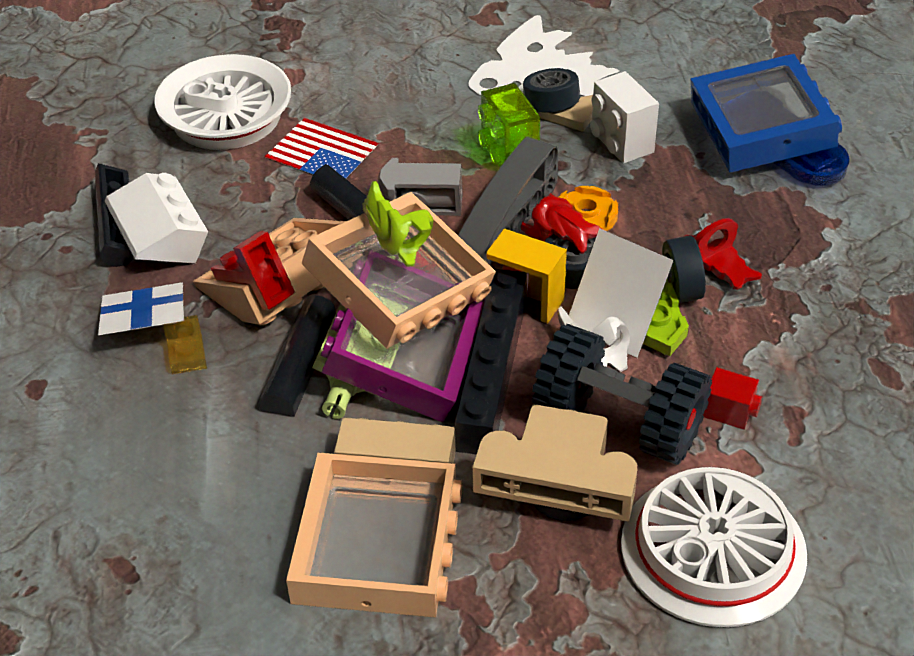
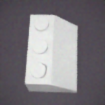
M145 173L106 196L105 203L135 259L196 264L208 230L175 176L168 173Z

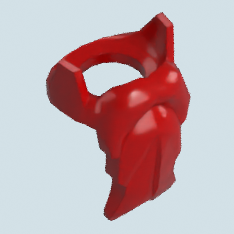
M551 193L542 198L533 208L531 214L534 225L532 226L524 222L521 224V230L529 237L545 242L554 233L560 239L570 241L581 254L587 250L588 239L596 237L599 228L602 229L600 226L586 221L583 215L574 210L573 205L566 199L556 197Z
M730 218L720 219L706 226L696 235L691 236L698 244L704 269L712 271L719 279L725 280L733 289L738 290L747 282L761 279L762 274L748 267L745 264V260L738 256L737 250L732 246L737 235L738 224ZM721 230L724 235L723 238L715 239L708 243L710 237L716 231Z

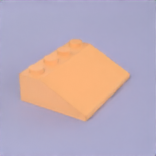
M293 218L269 233L296 292L270 310L261 308L251 285L216 280L211 270L193 282L199 290L241 321L258 325L268 324L284 308H290L299 304L302 301V296L308 292L324 287L301 264L309 238L346 221ZM357 250L338 260L350 270L352 263L360 259L362 255L360 250Z

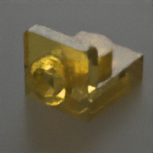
M198 316L184 317V321L163 324L172 375L206 369V357Z

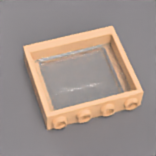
M412 192L389 203L401 215L425 209L433 217L431 233L416 252L414 266L407 267L398 255H390L381 247L365 213L309 238L301 263L346 309L349 308L353 316L386 349L399 342L406 343L422 329H431L444 317L450 314L453 316L457 315L466 305L474 301H482L490 293V284L496 273L487 262ZM413 225L410 226L405 240L416 236L420 231Z
M317 453L286 580L290 604L436 617L438 602H445L447 597L448 577L443 576L444 567L451 568L453 543H448L449 534L456 535L458 511H453V504L461 503L462 480H456L455 464Z

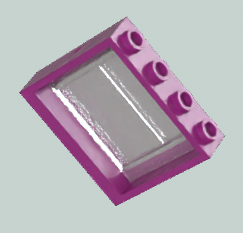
M371 250L364 263L361 261L357 262L352 273L396 317L454 287L452 284L414 268L407 267L400 262ZM485 298L480 302L474 301L466 305L457 315L453 316L450 314L444 317L431 329H422L406 343L399 342L388 349L353 316L349 308L345 312L338 310L330 329L337 333L335 338L328 336L320 355L327 358L322 373L444 422L457 399L483 311Z

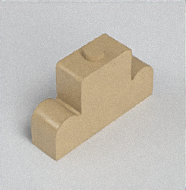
M534 405L530 410L522 440H517V437L507 431H493L483 437L473 464V492L629 522L635 496L637 463L629 454L613 451L604 455L607 418L573 410Z

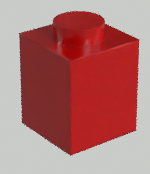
M716 367L711 378V394L707 400L709 403L703 416L704 418L745 430L749 417H757L763 396L757 395L759 379Z

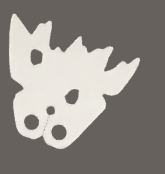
M536 15L511 33L496 49L502 60H491L482 64L473 74L468 84L477 94L491 96L490 104L498 110L508 113L531 111L525 104L523 81L531 73L549 68L569 69L576 72L579 77L580 95L589 96L593 95L595 81L618 73L619 70L606 68L603 65H591L592 60L589 57L593 52L565 55L564 49L556 50L555 46L571 36L572 32L556 30L543 33L541 16ZM535 42L543 46V49L538 52L527 50V47ZM485 78H492L498 82L497 86L491 89L483 88L479 83ZM514 81H519L521 85L518 87H514L511 85V83ZM506 95H515L519 97L520 102L509 106L503 104L501 99Z

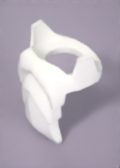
M560 306L558 308L560 327L566 324L579 327ZM609 317L595 327L592 333L603 336L605 343L610 346L604 349L605 356L601 361L603 366L607 367L609 363L619 372H622L628 368L627 350L630 344V334L626 325L620 319ZM617 330H620L619 338L616 341Z

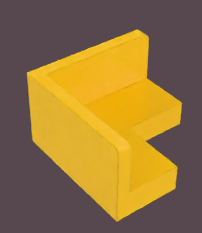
M503 229L488 249L487 259L529 273L528 297L541 301V321L548 324L565 298L567 249Z

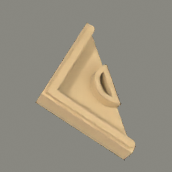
M593 95L580 97L577 104L562 111L545 113L534 111V117L584 131L592 120L593 106L591 98Z

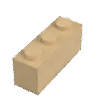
M342 418L334 454L454 464L456 452L455 427L436 424H414L401 421L368 420L364 418Z

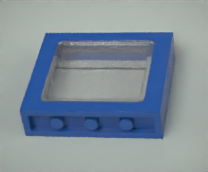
M795 54L690 78L691 103L729 173L838 147V135L842 132L841 119L838 115H834L830 109L828 99L822 97L816 81L811 80L806 66L799 62Z

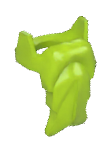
M373 181L367 198L363 203V211L368 217L369 224L377 235L381 247L387 253L398 255L407 267L414 266L416 252L431 233L433 217L425 209L401 215L396 209L392 208L388 200L384 199L377 181ZM413 225L420 231L416 236L405 240L410 226Z

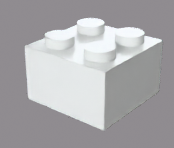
M626 71L595 81L594 92L591 98L593 110L592 120L590 121L593 135L598 137L623 164L654 153L659 102Z

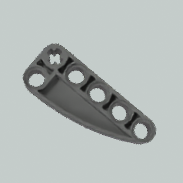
M525 137L492 178L464 223L458 236L490 266L494 261L487 259V251L503 229L519 233L521 231V224L523 222L528 223L532 218L531 213L535 205L542 198L553 193L558 177L557 146L531 137Z

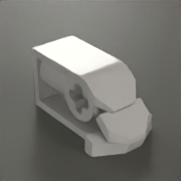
M391 158L380 170L377 183L384 197L390 201L412 192L435 215L461 216L463 198L461 164L399 163L398 158Z

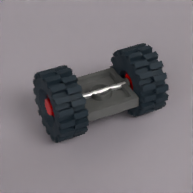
M570 324L562 325L560 331L557 330L555 332L553 341H549L547 352L545 355L543 354L540 360L542 364L535 375L537 381L532 389V392H535L532 396V403L534 405L581 412V409L584 410L586 408L587 400L591 398L594 392L593 387L646 406L649 409L645 412V422L641 426L640 433L642 435L639 438V449L644 453L679 465L681 460H684L687 450H690L692 447L693 439L698 434L700 423L702 424L703 414L709 403L707 400L711 394L712 377L673 362L664 371L661 381H658L656 386L632 376L629 383L624 382L626 375L603 366V362H601L605 356L603 336Z

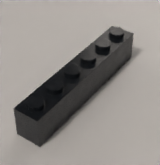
M494 269L496 273L490 284L491 291L485 299L455 421L456 452L477 455L483 437L490 432L499 431L526 306V272Z

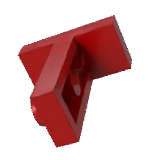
M259 231L235 246L233 251L220 257V263L210 268L216 280L251 285L261 308L265 310L272 309L296 293L267 231Z

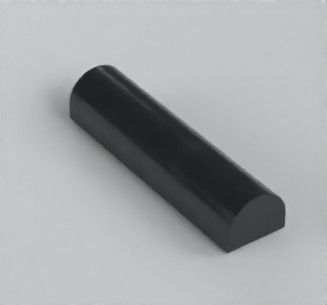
M98 163L95 170L100 257L105 264L120 267L130 263L134 256L111 215L105 199L106 196L129 183V173L127 170Z
M327 164L316 170L310 181V187L313 192L347 220L364 214L363 203L367 196ZM379 241L374 242V243L377 244L381 249H383V248L381 247Z
M311 295L304 299L259 400L260 411L295 417L313 374L314 368L312 367L336 314V308L329 299L319 295Z

